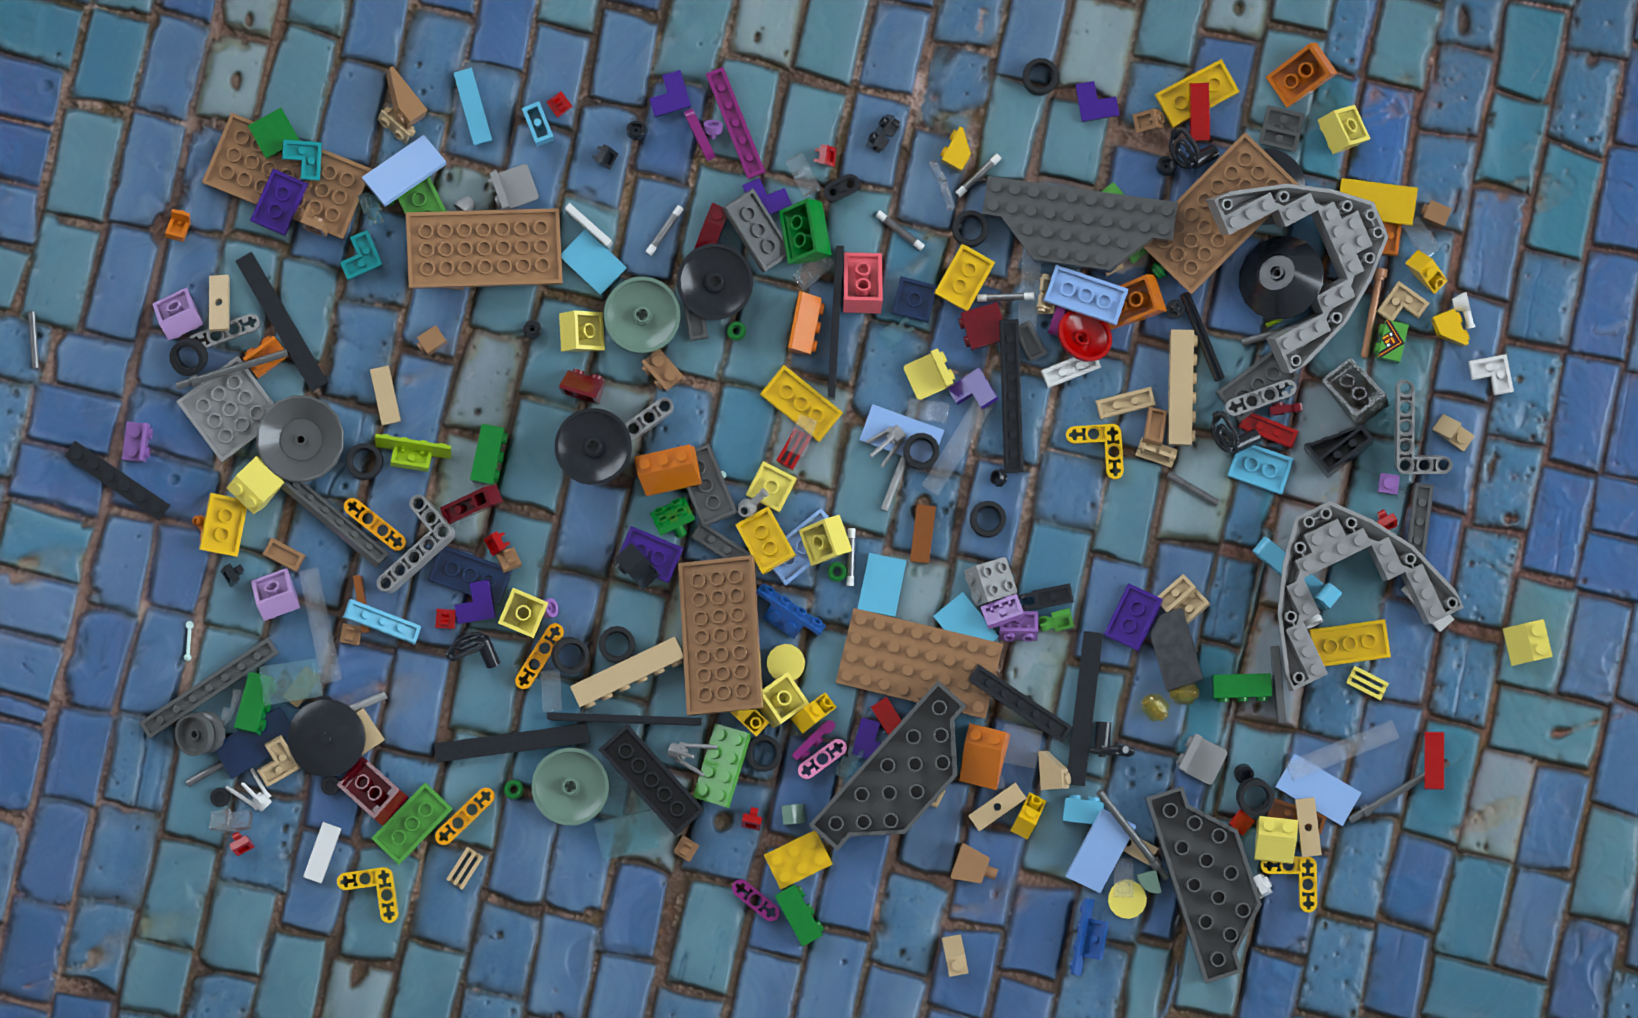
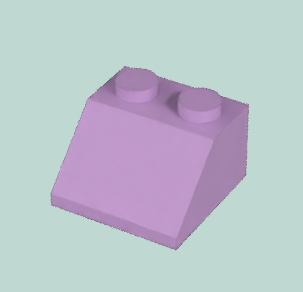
M187 287L153 303L159 325L169 341L203 325L200 313Z
M287 568L251 581L255 602L264 621L300 608L298 596Z

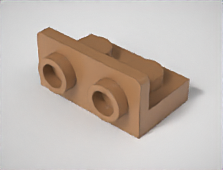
M307 205L306 209H302L299 216L304 230L326 238L329 230L325 223H323V219L314 216L315 213L312 207Z
M661 349L653 352L649 357L641 361L643 364L642 370L648 376L652 375L656 379L654 384L660 390L664 389L667 392L684 378Z

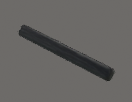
M1185 292L1180 295L1181 301L1185 306L1195 335L1198 337V342L1214 381L1218 382L1223 380L1225 376L1192 296L1189 292Z

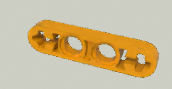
M349 498L345 501V512L395 551H401L406 547V538L355 498ZM356 502V507L359 510H362V507L365 508V510L360 513L359 518L356 517V515H358L356 511H349V503L354 504ZM367 513L373 516V521L370 524H365L362 520L363 516ZM381 525L388 527V533L384 536H380L377 532L378 527ZM392 531L395 532V534L392 535L393 537H395L396 539H399L400 537L402 538L401 547L398 545L394 547L395 543L391 539H389L388 542L386 541V539L390 537Z
M553 623L548 626L515 678V683L519 688H530L550 658L554 645L545 639L546 636L551 637L552 632L550 630L559 627L560 635H555L552 639L553 641L557 642L563 638L564 629L560 624ZM542 643L550 645V651L546 654L540 652L539 647ZM532 659H537L540 662V667L536 670H532L529 667V662ZM525 668L529 672L535 673L534 677L529 675L527 678L529 681L528 685H520L521 681L519 678L525 677L527 672H524Z
M490 788L480 789L437 830L435 834L437 843L441 845L451 843L495 800L494 791ZM483 791L485 793L490 792V801L484 800L481 803L484 807L481 808L474 799L477 797L479 801L483 797ZM475 804L478 810L475 815L467 813L468 805ZM457 817H460L464 822L463 826L459 829L453 826V820ZM449 824L456 834L453 835L450 832L447 836L448 841H440V832L446 833L449 830L446 826Z

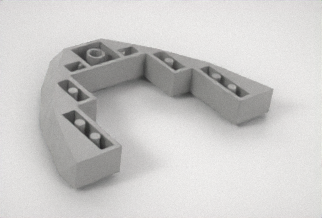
M1280 184L1230 191L1206 199L1221 235H1230L1270 213L1277 227H1286L1311 214L1339 279L1321 288L1317 299L1311 304L1314 311L1313 314L1266 338L1281 372L1292 373L1307 365L1347 323L1373 278L1389 237L1374 202L1333 189L1294 184Z
M1331 501L1295 517L1283 561L1278 603V620L1288 690L1294 691L1328 674L1303 622L1320 613L1304 580L1305 577L1367 548L1382 581L1401 575L1424 625L1432 624L1464 608L1456 590L1413 545L1368 517Z

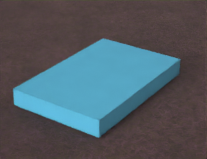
M586 229L561 253V259L600 296L627 269L621 261Z
M1253 445L1234 454L1227 477L1282 495L1294 458Z
M869 553L858 609L895 617L907 560Z
M963 592L933 616L944 630L995 641L999 637L993 628L988 629L984 617Z

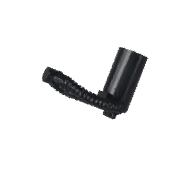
M1179 127L1170 131L1171 137L1168 145L1170 155L1181 168L1198 169L1219 157V150L1215 145H1209L1200 150L1199 146H1197L1198 144H1196L1186 128ZM1181 133L1184 134V136L1187 138V140L1194 149L1193 152L1188 143L1184 140H1179L1176 142V151L1183 161H1181L1178 158L1174 149V142L1181 135ZM1180 144L1185 147V151L1190 155L1188 158L1181 151Z
M1216 411L1212 414L1211 434L1221 450L1237 454L1261 441L1260 434L1256 429H1251L1238 436V432H1236L1237 430H1235L1226 412ZM1223 418L1227 427L1222 423L1217 425V422ZM1221 428L1224 430V432H1225V434H1226L1225 436L1228 437V439H1229L1228 442H1227L1226 438L1223 436V434H1222V432H1221Z
M471 632L459 637L458 640L453 642L448 651L445 652L447 659L452 662L479 651L486 668H494L500 664L499 657L489 636L480 632ZM457 648L461 653L455 655V649Z
M1096 721L1095 747L1089 749L1090 753L1098 754V757H1105V755L1130 757L1135 754V749L1128 746H1110L1112 723Z

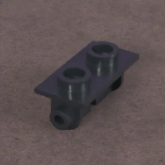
M887 114L883 116L878 122L879 126L876 131L869 135L866 146L874 147L873 150L878 154L880 151L883 152L890 141L885 135L893 137L900 127V121L895 119L894 115Z

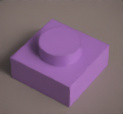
M1380 473L1377 492L1397 495L1400 475Z

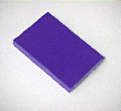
M272 169L250 218V222L286 236L309 184Z
M630 526L620 552L632 543L661 574L657 579L669 583L684 548Z
M1128 583L1103 635L1139 652L1163 599Z

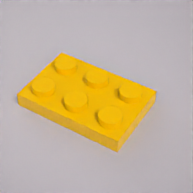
M961 244L934 294L963 311H968L995 262L968 246Z
M210 493L199 550L238 557L247 508L237 498Z
M769 506L735 524L763 575L796 557Z
M815 830L764 854L780 890L832 865L826 849Z

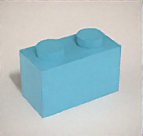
M538 101L523 107L522 111L536 146L539 147L554 141L555 139L540 102Z
M1069 794V798H1064L1062 821L1093 825L1101 808H1104V804L1096 797H1088V800H1082L1080 795Z

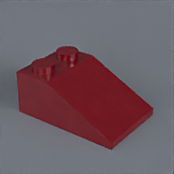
M573 368V371L568 370L559 385V389L564 395L599 405L606 382L602 380V376L591 374L590 377L584 375V371Z
M363 756L337 784L340 789L382 826L408 798L403 791Z

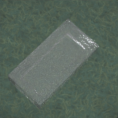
M800 414L786 451L805 457L818 421Z

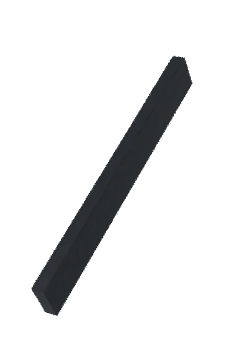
M838 245L836 247L827 397L829 400H835L844 252V246Z
M253 252L236 260V264L311 392L328 384V380Z
M1019 319L999 320L1004 470L1006 473H1024Z
M1084 631L1067 766L1068 773L1071 776L1070 785L1085 786L1103 633Z
M547 712V719L551 721L702 725V718Z
M585 723L434 743L436 762H445L590 742L588 726Z

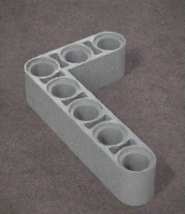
M1407 379L1398 380L1395 384L1394 466L1396 470L1402 474H1446L1450 472L1453 464L1451 459L1445 455H1414L1415 388L1413 383ZM1408 383V392L1401 393V385ZM1407 402L1409 404L1408 411L1401 412V404ZM1408 422V430L1401 431V423ZM1408 441L1409 447L1404 451L1401 450V442ZM1445 459L1447 466L1444 469H1439V461ZM1408 460V467L1402 470L1400 468L1401 461ZM1422 460L1428 461V466L1425 469L1419 468V463Z
M665 397L657 400L625 423L628 431L629 427L633 424L639 426V431L636 434L630 433L632 442L673 413L674 405L669 398ZM663 402L670 404V409L666 412L660 410V405ZM648 413L655 416L654 421L651 423L644 421V417Z
M422 495L413 496L409 504L413 512L430 531L379 576L376 582L377 587L385 593L392 594L396 592L455 537L453 527L435 506ZM420 500H423V507L417 509V503ZM432 514H435V521L433 523H429V517ZM444 528H447V535L445 537H442L441 531ZM433 541V548L427 550L428 542ZM419 554V560L413 563V556ZM405 567V573L399 576V569ZM390 579L391 585L385 589L384 583Z

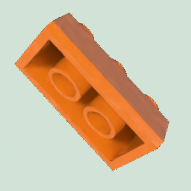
M799 291L788 352L811 356L812 352H816L817 341L814 338L815 333L819 334L821 327L818 317L819 314L823 315L825 306L824 303H821L822 298Z
M690 444L634 457L637 474L647 497L702 484L695 447Z

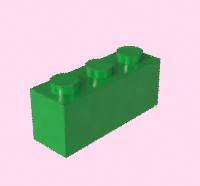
M487 424L481 425L470 477L472 482L494 485L495 482L499 481L500 471L497 469L499 463L503 462L504 452H501L503 444L506 445L508 438L505 428Z
M249 672L234 728L238 731L260 736L261 731L265 730L266 713H269L271 709V694H274L276 690L275 680L271 676Z
M1271 673L1211 676L1212 699H1217V702H1229V698H1236V702L1248 701V698L1256 697V701H1267V697L1272 696Z
M794 884L776 894L775 897L803 947L823 936L821 932L824 931V928L819 920L815 922L812 916L815 912L810 903L806 904L803 900V897L806 895L801 886L796 887Z

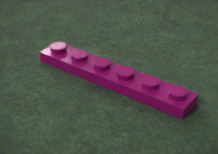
M724 67L706 73L747 179L749 180L766 173Z

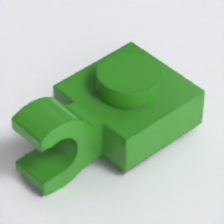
M1070 608L1052 612V617L1041 616L1038 618L1041 631L1054 628L1055 632L1074 627Z

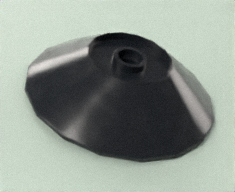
M1292 236L1273 237L1259 243L1246 256L1239 271V289L1245 304L1256 314L1271 320L1289 319L1303 313L1317 299L1323 286L1324 267L1318 252L1306 241ZM1276 272H1281L1279 276H1275Z

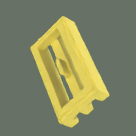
M1356 666L1353 667L1346 681V684L1378 700L1382 699L1389 685L1388 682ZM1355 672L1382 684V688L1355 675ZM1352 678L1379 691V694L1352 682Z

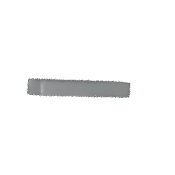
M247 314L229 321V327L232 324H237L239 326L238 333L233 335L229 331H219L221 338L218 341L211 339L212 332L209 329L195 333L190 338L203 340L205 339L204 334H207L210 344H207L206 341L202 342V344L208 349L257 331L261 326V320L255 314ZM250 318H252L253 320H257V322L254 323L255 327L247 325L245 326L246 331H243V327L240 324V321H243V324L249 323Z
M1287 379L1230 399L1225 404V412L1227 415L1235 417L1289 398L1296 392V384L1292 380ZM1285 384L1292 386L1289 394L1287 391L1280 393L1282 397H1279L1278 390L1283 389ZM1266 390L1274 392L1275 397L1273 400H1267L1264 397ZM1249 396H1253L1257 400V404L1253 407L1246 403V399ZM1240 399H1242L1243 406L1237 408L1236 413L1233 410H1229L1231 403L1238 405L1241 403Z

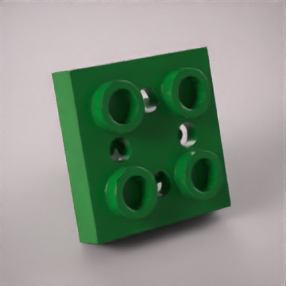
M685 497L674 499L671 503L658 507L650 513L660 536L673 530L675 537L681 538L687 533L683 525L695 520Z

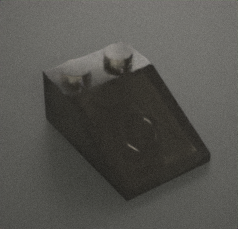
M1351 357L1321 379L1323 385L1356 426L1364 425L1389 406L1387 394Z

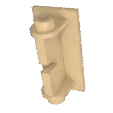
M387 106L384 110H381L378 117L381 125L388 128L398 140L407 144L409 137L414 136L416 133L415 127L411 126L406 129L404 125H401L396 119L393 108Z
M1042 274V277L1039 279L1040 294L1038 296V304L1036 305L1038 314L1055 313V305L1044 302L1052 278L1049 277V274Z
M1141 437L1135 455L1172 468L1178 450L1163 444L1160 447L1142 442L1143 437Z

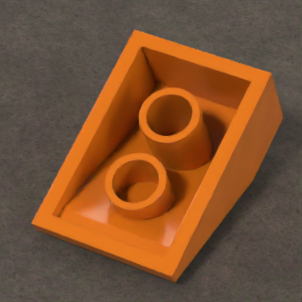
M1317 42L1309 43L1267 75L1266 79L1288 108L1338 73Z
M1146 274L1119 285L1129 290L1117 325L1107 324L1110 330L1167 311L1156 276Z
M969 723L959 781L997 790L1011 734Z

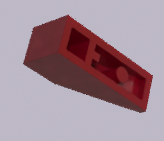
M715 203L711 204L694 249L702 245L718 243L728 220L722 210V206Z
M495 484L482 487L440 507V510L447 522L452 524L502 503L503 500Z

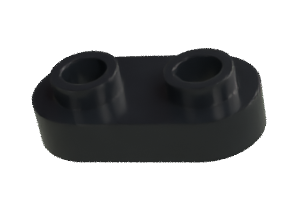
M847 174L827 184L824 188L825 199L829 202H837L856 193L860 187L858 177L853 174ZM853 182L854 186L852 188L847 187V183ZM835 190L837 194L831 196L829 192Z

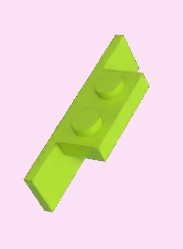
M388 434L375 435V447L393 450L390 462L393 467L429 472L432 456L447 459L452 457V446L444 443H430L425 440L418 441L407 437L399 438Z

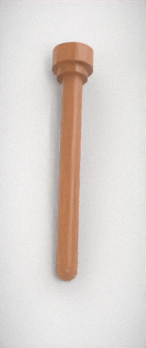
M1376 267L1373 275L1374 285L1361 351L1363 359L1369 356L1381 284L1384 278H1387L1388 270Z

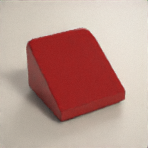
M1239 809L1228 825L1237 829L1239 834L1243 836L1254 823V820L1242 809Z

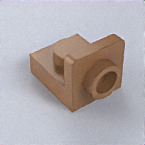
M1150 109L1132 115L1136 133L1164 128V116L1158 109Z

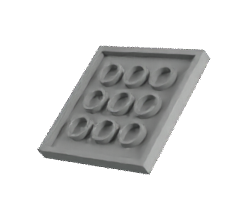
M237 356L229 363L224 365L222 368L235 365L243 361L239 356ZM249 369L202 382L201 385L196 386L176 401L222 463L256 439L257 427L263 414L274 404Z

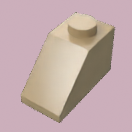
M1038 751L1041 790L1069 788L1071 776L1068 773V769L1049 751Z
M961 934L943 937L942 942L949 977L967 974L968 967Z

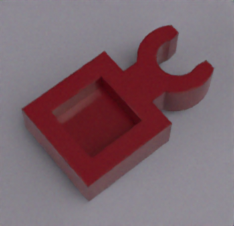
M1277 402L1272 404L1273 407L1268 408L1269 416L1303 411L1302 403L1284 405V402Z

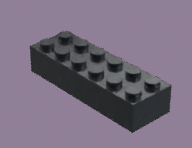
M628 724L598 749L675 837L705 811Z

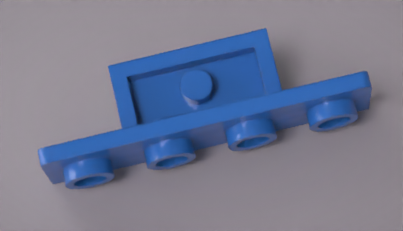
M763 583L756 591L759 596L771 603L762 618L791 638H796L803 625L819 636L825 629L826 625L819 618L813 617L804 608L798 607L789 598L777 593L771 586Z
M1084 898L1080 906L1081 918L1077 924V940H1075L1073 945L1074 957L1070 962L1072 975H1082L1085 957L1097 960L1103 959L1109 922L1092 919L1094 899Z

